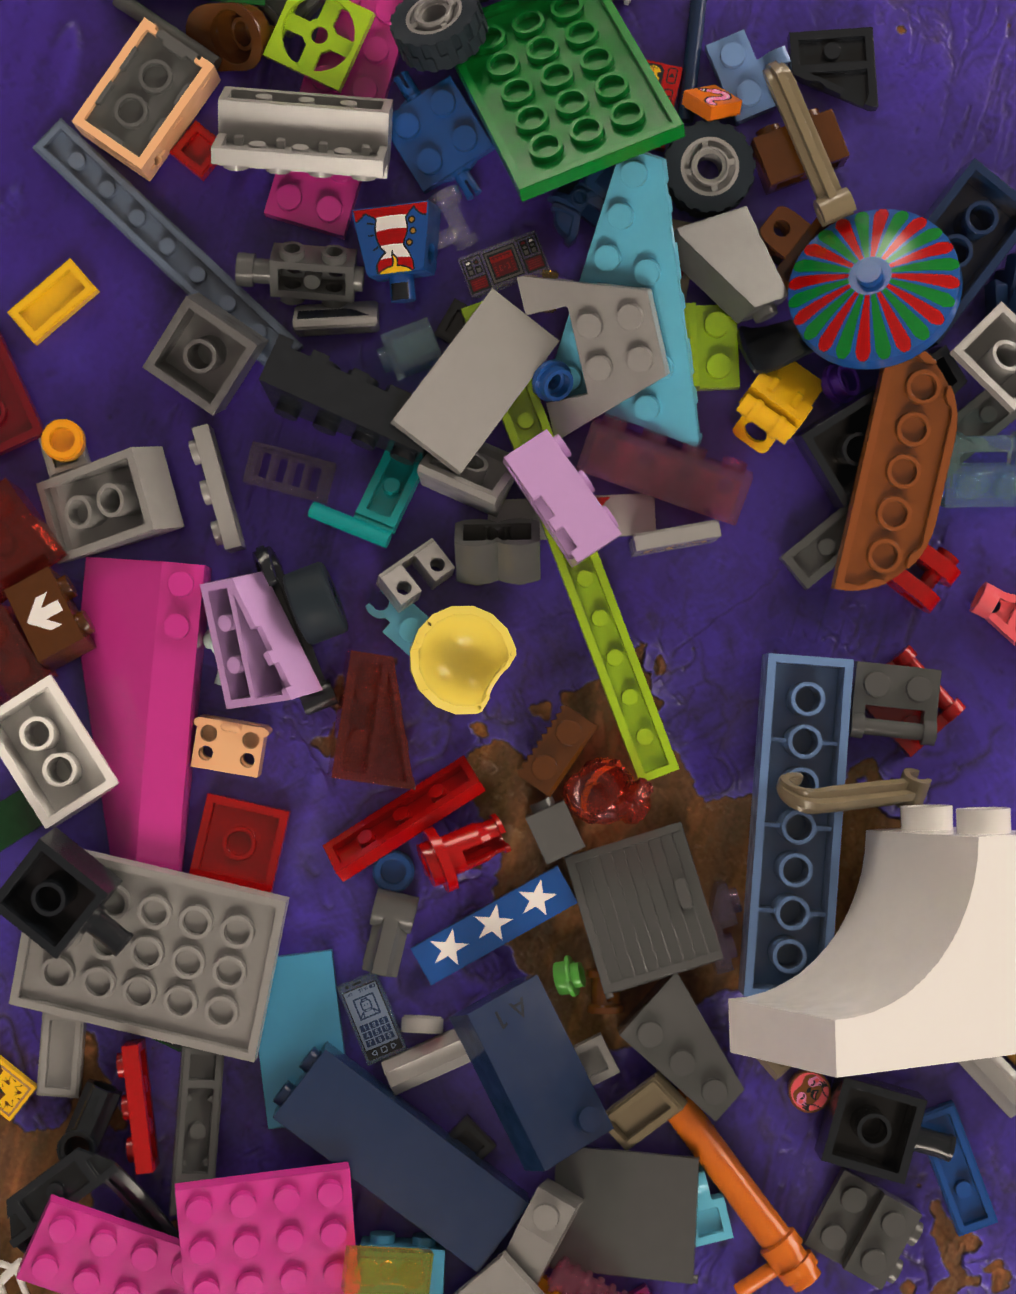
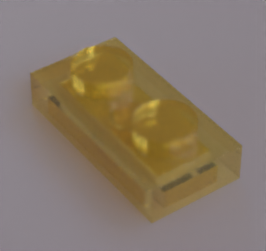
M346 1245L341 1289L344 1294H429L434 1253L430 1249Z

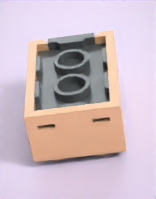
M144 17L75 115L72 123L82 136L150 182L169 156L170 150L183 136L221 79L211 62L203 57L200 59L199 54L161 28L158 29L157 25Z

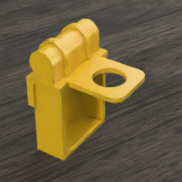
M795 361L769 373H759L739 401L740 405L736 411L742 416L732 429L733 434L755 451L762 454L766 453L776 440L785 445L813 409L812 405L822 391V380ZM754 423L766 432V439L756 440L752 438L746 431V424Z

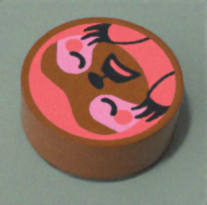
M800 1069L790 1077L787 1083V1095L798 1110L814 1113L827 1105L831 1096V1088L823 1074Z

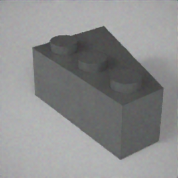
M678 974L660 979L617 1027L619 1035L714 1121H717L744 1091L742 1084Z

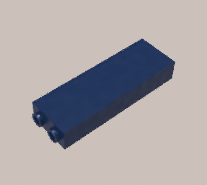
M328 1041L321 1050L314 1046L299 1065V1068L304 1072L296 1083L293 1084L288 1080L273 1099V1102L278 1105L273 1118L332 1163L348 1161L350 1175L354 1180L478 1272L528 1207V1192L486 1160L477 1157L476 1153L458 1139L455 1140L451 1137L449 1132L400 1095H395L392 1089Z

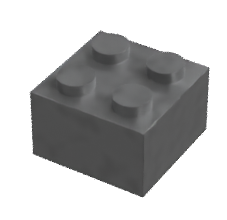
M196 293L185 297L142 368L211 415H215L226 409L269 340L202 294Z

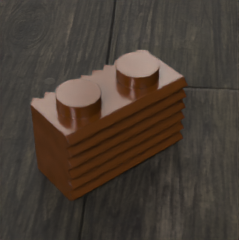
M567 705L560 706V712L555 713L556 719L550 720L551 726L545 727L546 733L541 734L542 740L536 741L537 747L531 748L532 754H527V761H522L523 767L517 768L518 776L549 797L556 790L598 728V726Z

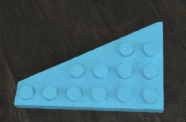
M646 152L616 164L579 282L606 283L652 289L670 374L605 413L697 447L700 445L703 435L700 433L696 405L698 403L697 389L693 382L694 366L684 309L686 308L685 298L680 284L682 275L678 245L674 238L671 216L673 207L671 196L668 193L667 183L669 177L667 162L665 158ZM569 315L555 358L565 363L573 376V387L567 397L587 393Z

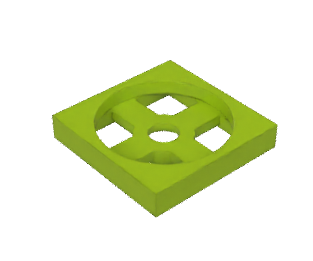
M287 0L263 56L341 93L374 21L375 13L349 0H324L325 4L319 17L309 21L295 14L298 5L306 0ZM342 9L349 12L353 20L355 29L354 41L338 35L334 27ZM319 27L326 29L328 33L327 40L322 44H317L312 40L313 31ZM287 30L303 37L306 44L298 63L289 57L285 49L283 38ZM332 51L345 57L343 62L332 69L314 71L321 54Z

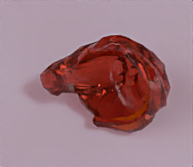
M597 757L587 761L580 771L569 778L564 784L562 795L565 803L574 815L588 824L610 825L621 820L625 824L632 825L644 820L652 806L651 794L654 791L652 783L648 782L645 778L639 777L635 781L633 775L621 764L620 760Z

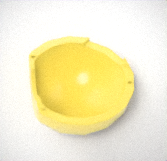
M450 606L432 614L418 629L410 646V672L417 689L434 706L455 715L478 714L483 711L491 698L490 693L503 672L509 668L517 655L516 647L508 629L492 613L475 606Z

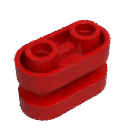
M928 544L923 554L914 563L924 571L920 579L916 578L909 571L904 570L898 576L886 582V585L918 609L930 614L941 600L933 591V588L938 582L947 587L953 585L961 574V571L956 567L959 560L946 549L938 547L935 550Z

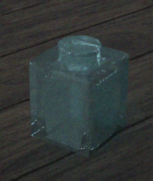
M428 317L381 334L384 347L377 349L385 373L394 370L397 381L432 368L442 355Z

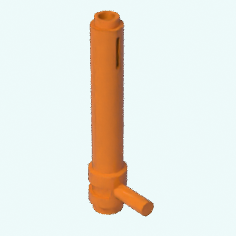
M678 1088L677 1091L688 1102L684 1109L669 1119L668 1122L694 1157H700V1165L761 1246L760 1253L766 1260L765 1264L733 1285L736 1293L752 1294L777 1276L784 1286H790L796 1293L808 1288L821 1275V1270L817 1266L818 1259L810 1249H804L801 1245L803 1243L802 1237L794 1227L787 1226L702 1109Z

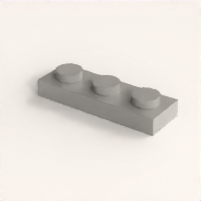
M209 424L193 427L194 440L188 441L194 464H201L206 480L199 481L204 502L206 506L213 505L217 519L210 522L214 540L217 546L224 545L225 550L229 553L247 549L214 429Z

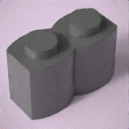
M527 518L506 519L500 522L486 519H469L455 523L454 546L456 580L458 582L480 586L499 580L506 583L523 585L541 580L539 521Z

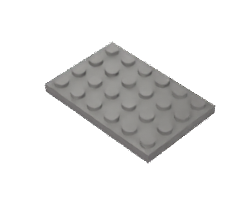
M84 849L123 880L103 905L106 907L104 912L127 931L132 932L134 936L115 957L110 950L86 932L84 935L80 934L75 942L58 959H55L22 932L9 1004L254 1063L258 1057L290 897Z

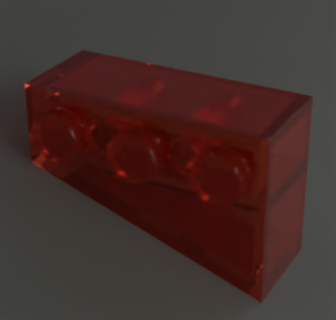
M346 650L327 774L331 778L416 790L408 752L409 746L403 723L394 658L392 656Z

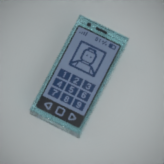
M369 972L336 987L368 1066L408 1049L379 975Z

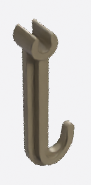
M776 60L768 63L762 72L816 197V200H813V206L819 223L824 227L853 215V211L857 210L853 196L847 187L841 188L791 70L786 64L778 63Z
M905 768L900 779L812 789L798 786L801 785L804 776L798 772L782 774L778 778L776 790L781 800L789 807L806 814H822L896 805L899 808L904 805H923L932 779H917L920 770Z

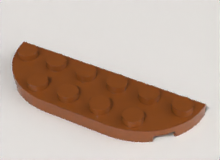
M926 351L903 363L880 368L832 579V589L859 591L886 584V582L895 578L904 570L909 569L919 559L933 535L956 439L958 414L952 386L948 385L943 373L936 365L937 362Z

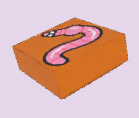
M714 84L684 90L682 105L710 122L739 115L743 100Z

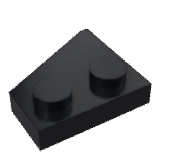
M873 27L789 32L787 37L788 55L791 60L789 69L796 82L869 112L877 110L878 92Z

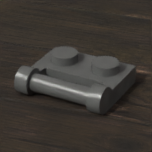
M854 661L849 737L862 738L863 734L919 740L920 745L934 746L937 738V712L942 670ZM865 705L921 711L920 723L866 718Z

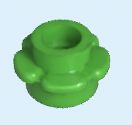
M569 955L564 957V961L553 963V978L558 994L560 996L571 994L572 997L579 995L580 988L586 986V976L582 963L574 962Z

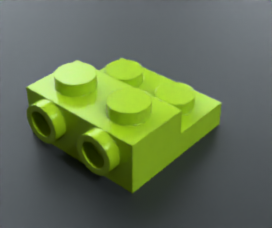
M696 302L685 303L684 314L687 337L690 338L695 388L697 391L739 389L740 371L737 323L718 305L696 306Z

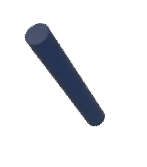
M690 0L677 112L683 123H692L694 118V112L682 105L684 90L697 88L707 0Z

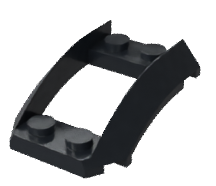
M80 1147L75 1148L6 1200L7 1219L10 1217L11 1240L9 1242L13 1248H19L24 1254L51 1194L77 1203L103 1183L117 1194L143 1226L179 1238V1232L146 1191L118 1163Z

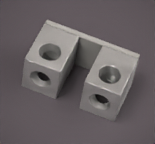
M433 538L378 575L377 586L398 613L416 602L422 591L405 568L412 564L432 590L450 578L454 572L455 566ZM431 567H438L441 571H434ZM397 590H405L408 594L402 595Z

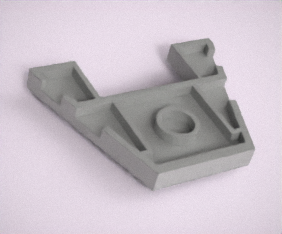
M536 275L517 277L525 315L567 307L570 315L587 393L546 403L554 436L559 434L563 438L670 374L652 289L606 283L578 282L562 278H543Z

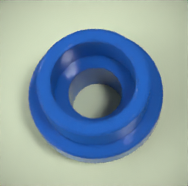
M552 359L544 362L533 375L532 389L535 395L544 401L563 400L572 390L573 376L569 367L560 360Z

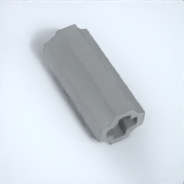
M453 1028L383 1059L381 1064L390 1088L395 1095H398L471 1061Z
M1002 1056L958 1062L1009 1118L1016 1115V1071Z

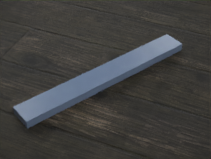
M62 118L32 147L36 153L187 295L202 294L269 340L257 358V361L264 367L279 334L294 340L292 344L293 349L300 352L304 348L293 335L242 287L236 286V282Z

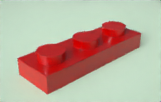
M145 1038L132 1039L123 1044L121 1052L117 1053L116 1068L118 1077L125 1078L126 1094L121 1097V1111L124 1121H130L131 1137L126 1139L127 1159L129 1163L135 1164L136 1175L153 1173L160 1164L146 1040Z

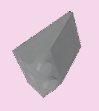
M162 446L130 447L36 484L58 564L152 539L184 527Z

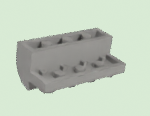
M225 86L218 98V135L211 146V164L223 166L230 171H244L248 168L266 169L267 172L278 175L288 174L292 171L305 172L317 178L343 175L351 176L352 179L357 181H372L376 178L387 179L392 141L393 99Z

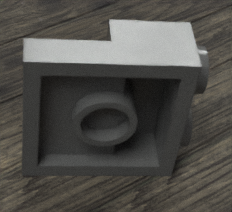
M841 1167L806 1231L803 1243L839 1263L849 1273L882 1290L886 1281L893 1284L898 1279L903 1268V1260L899 1259L906 1244L914 1246L922 1234L924 1224L919 1221L922 1214L915 1206L845 1167Z

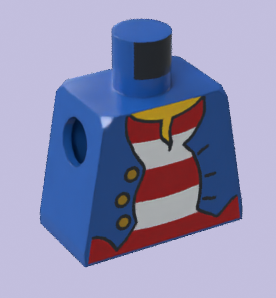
M427 200L352 210V217L368 277L378 282L389 281L391 303L416 301L414 278L433 276L436 272L441 208Z

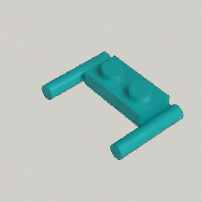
M385 450L355 511L354 517L315 501L310 506L308 517L387 548L392 534H395L420 482L417 473L419 463L414 461L412 466L405 465L391 458L390 452Z

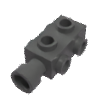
M295 241L274 242L270 259L257 258L256 253L238 252L235 281L236 286L254 287L255 283L270 284V297H280V300L287 305H298L303 303L305 299L321 300L324 306L335 309L345 306L346 303H354L356 291L363 292L365 267L357 266L358 249L344 248L340 245H303Z

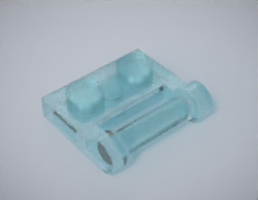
M1013 431L1011 435L964 436L962 432H956L940 506L944 508L1016 507V431ZM1008 452L1007 462L960 463V459L964 453Z

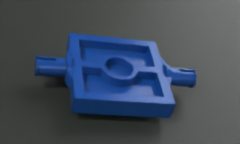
M409 71L401 73L409 88H406L400 76L397 75L393 82L396 83L405 101L399 109L393 112L392 142L424 194H427L442 183L456 180L467 200L473 199L474 196L466 183H469L476 196H478L482 189L476 183L470 170L478 160L494 151L495 148L451 76L446 77L429 89L420 91L411 78Z

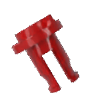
M493 813L489 815V819L483 822L470 823L441 837L433 826L422 831L423 842L417 844L416 848L424 868V873L428 876L434 887L442 884L448 893L459 889L458 874L488 862L500 852L506 854L511 851L510 845L502 837V834L506 833L499 817Z

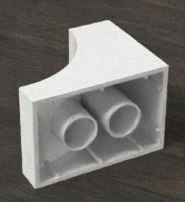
M953 805L900 806L901 828L866 830L865 854L858 887L845 919L827 947L810 965L785 983L763 993L728 999L730 1052L835 1078L1015 1055L1016 830H1011V808H957V827H953Z

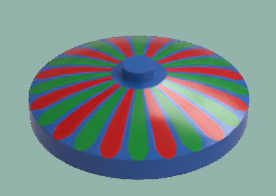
M868 210L847 216L831 224L814 237L797 259L790 276L788 305L794 324L803 341L825 360L852 369L886 368L903 363L921 354L932 346L947 330L957 313L961 301L962 272L952 243L942 230L929 220L902 210Z

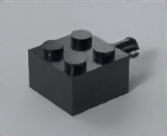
M57 827L37 841L0 888V914L55 959H58L75 942L80 934L84 935L86 932L110 950L115 957L134 936L132 932L127 931L104 912L106 907L103 905L123 880Z
M854 1075L834 1077L830 1100L826 1105L814 1150L822 1161L905 1184L914 1151L950 1162L955 1151L956 1136L921 1127L928 1101L919 1092L866 1076Z

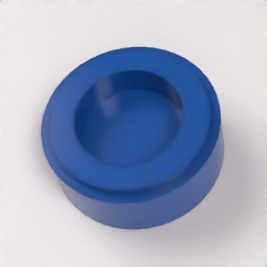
M393 850L374 862L372 874L375 883L380 888L400 892L411 884L415 875V866L408 854L401 850Z

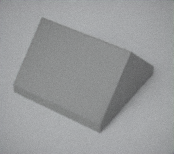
M1001 301L949 354L1011 414L1016 410V315Z
M486 442L483 443L460 475H457L429 452L421 460L417 468L422 486L496 518L515 481L502 462L503 457L508 455L509 452Z

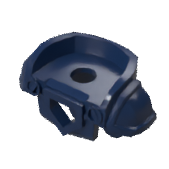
M616 165L563 185L556 191H552L546 200L552 204L550 210L553 214L554 228L564 239L566 247L570 248L576 243L581 218L594 228L597 226Z

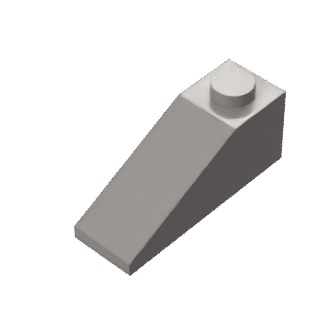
M549 1178L538 1186L506 1249L508 1254L537 1285H539L584 1201L580 1196Z

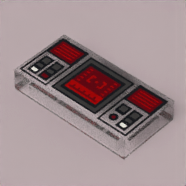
M536 230L457 259L472 300L488 295L492 288L495 291H499L518 284L517 277L524 275L539 276L550 272V267Z

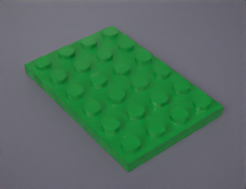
M501 0L482 8L488 25V33L485 35L486 40L484 44H481L479 51L475 55H471L466 62L454 66L522 202L686 136L684 123L612 0Z

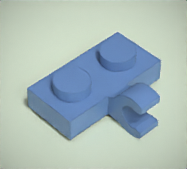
M744 29L705 45V53L720 88L743 100L740 114L732 117L736 126L775 110L776 105L762 70L765 69L768 63L775 60L787 66L788 63H791L785 46L776 48L763 57L756 59Z

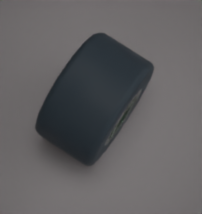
M322 562L313 563L283 576V584L290 607L308 644L314 645L348 631V622L331 576Z

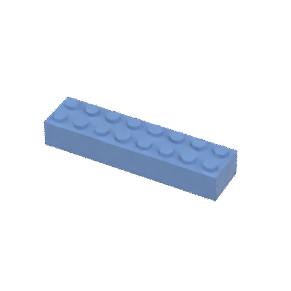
M775 653L762 654L738 990L746 997L766 992L799 974L819 956L835 935L843 811L822 814L799 812L781 800L776 790V784L782 774L798 772L804 776L801 785L798 786L816 789L845 784L854 659Z

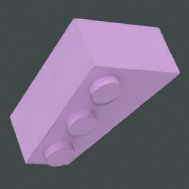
M546 429L503 457L502 462L573 568L614 541L622 533L619 531L618 523L605 505L602 507L594 496L593 492H595V489L587 475L582 470L577 472L568 458L572 454L559 434L552 437Z
M262 571L200 584L226 709L288 701L323 690L272 586H269Z

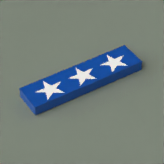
M558 865L415 944L410 949L430 985H433L578 902Z

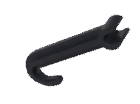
M262 545L257 547L256 551L252 552L257 572L262 571L269 586H272L323 689L322 691L299 697L306 715L338 704L329 678L325 680L313 647L305 640L293 615L283 584V576L285 574L275 552L270 546L265 547Z

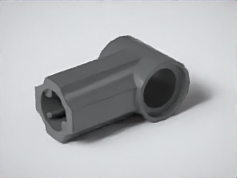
M378 888L369 923L372 925L363 958L362 970L384 977L397 978L407 934H411L419 897Z

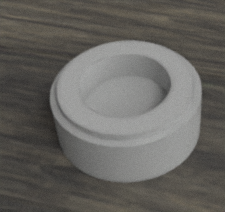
M404 1015L401 1018V1032L443 1034L444 1019L442 1016Z

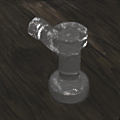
M458 185L444 188L427 199L439 206L449 224L448 228L439 232L438 250L454 244L456 251H461L479 241L476 233L470 232L458 207L462 199Z

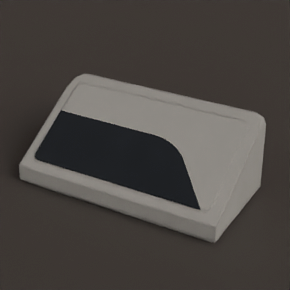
M377 301L346 303L345 306L335 309L328 308L323 304L297 305L292 321L293 329L299 337L376 333L380 331Z

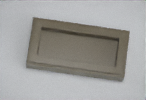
M658 1070L605 1110L614 1127L609 1133L624 1150H629L683 1110L688 1101Z

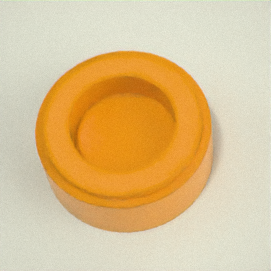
M57 419L50 422L43 430L41 444L45 453L52 459L64 463L72 462L78 459L84 452L86 436L82 428L73 421Z

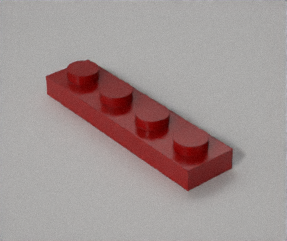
M463 755L322 846L336 874L345 882L486 790Z

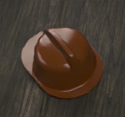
M221 2L197 6L189 14L185 27L186 34L222 58L220 67L217 69V71L222 72L254 69L261 61L276 25H269L264 13L254 5Z

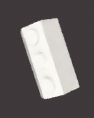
M48 675L0 706V758L45 829L57 827L93 804L120 783L52 675Z

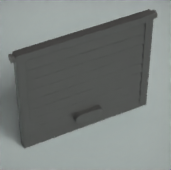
M681 822L575 855L571 853L565 856L606 999L614 998L613 993L724 960Z
M585 1146L556 1164L555 1182L580 1196L584 1201L549 1267L569 1271L698 1284L699 1276L694 1275L700 1157Z

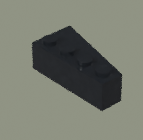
M279 334L259 378L274 407L275 413L291 421H297L298 417L311 421L315 429L327 435L335 436L339 432L350 436L354 444L366 450L373 451L375 447L389 451L391 458L405 465L412 466L414 461L417 463L421 462L428 452L391 424V421L412 395L411 393L392 384L387 385L386 389L382 390L378 388L379 382L369 376L368 373L357 368L348 370L345 373L341 371L338 365L329 360L330 356L313 349L310 356L292 348L293 339Z
M946 345L930 349L927 353L937 362L936 365L943 373L948 385L952 386L955 395L968 381L955 359L949 354L950 351ZM877 383L855 396L849 403L837 407L792 436L827 497L836 508H846L850 504Z

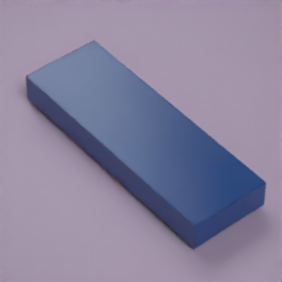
M949 1100L925 1109L921 1127L956 1136L955 1151L950 1162L927 1155L956 1234L960 1237L998 1223L954 1102Z

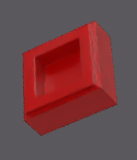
M195 120L170 150V154L204 182L217 166V164H211V146L216 136Z

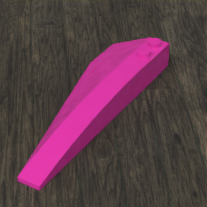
M86 557L81 610L87 613L93 623L95 632L90 635L96 646L95 649L80 656L93 741L120 782L102 796L110 855L183 872L193 767L190 766L197 729L194 719L198 717L204 657L203 636L207 625V616L200 584L211 582L212 568L206 565L165 561Z

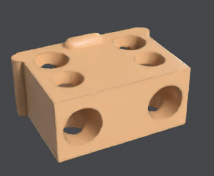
M202 714L194 719L197 729L190 767L258 778L262 774L267 737L273 732L271 726L209 714ZM204 746L212 749V757L204 754ZM245 753L253 755L254 764L246 762L244 758Z

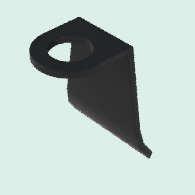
M793 319L764 327L750 328L740 326L737 331L739 348L746 363L754 373H769L778 370L814 352L801 338Z

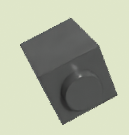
M551 795V797L548 796L529 806L532 813L526 815L525 819L546 864H550L585 847L563 799L555 802Z

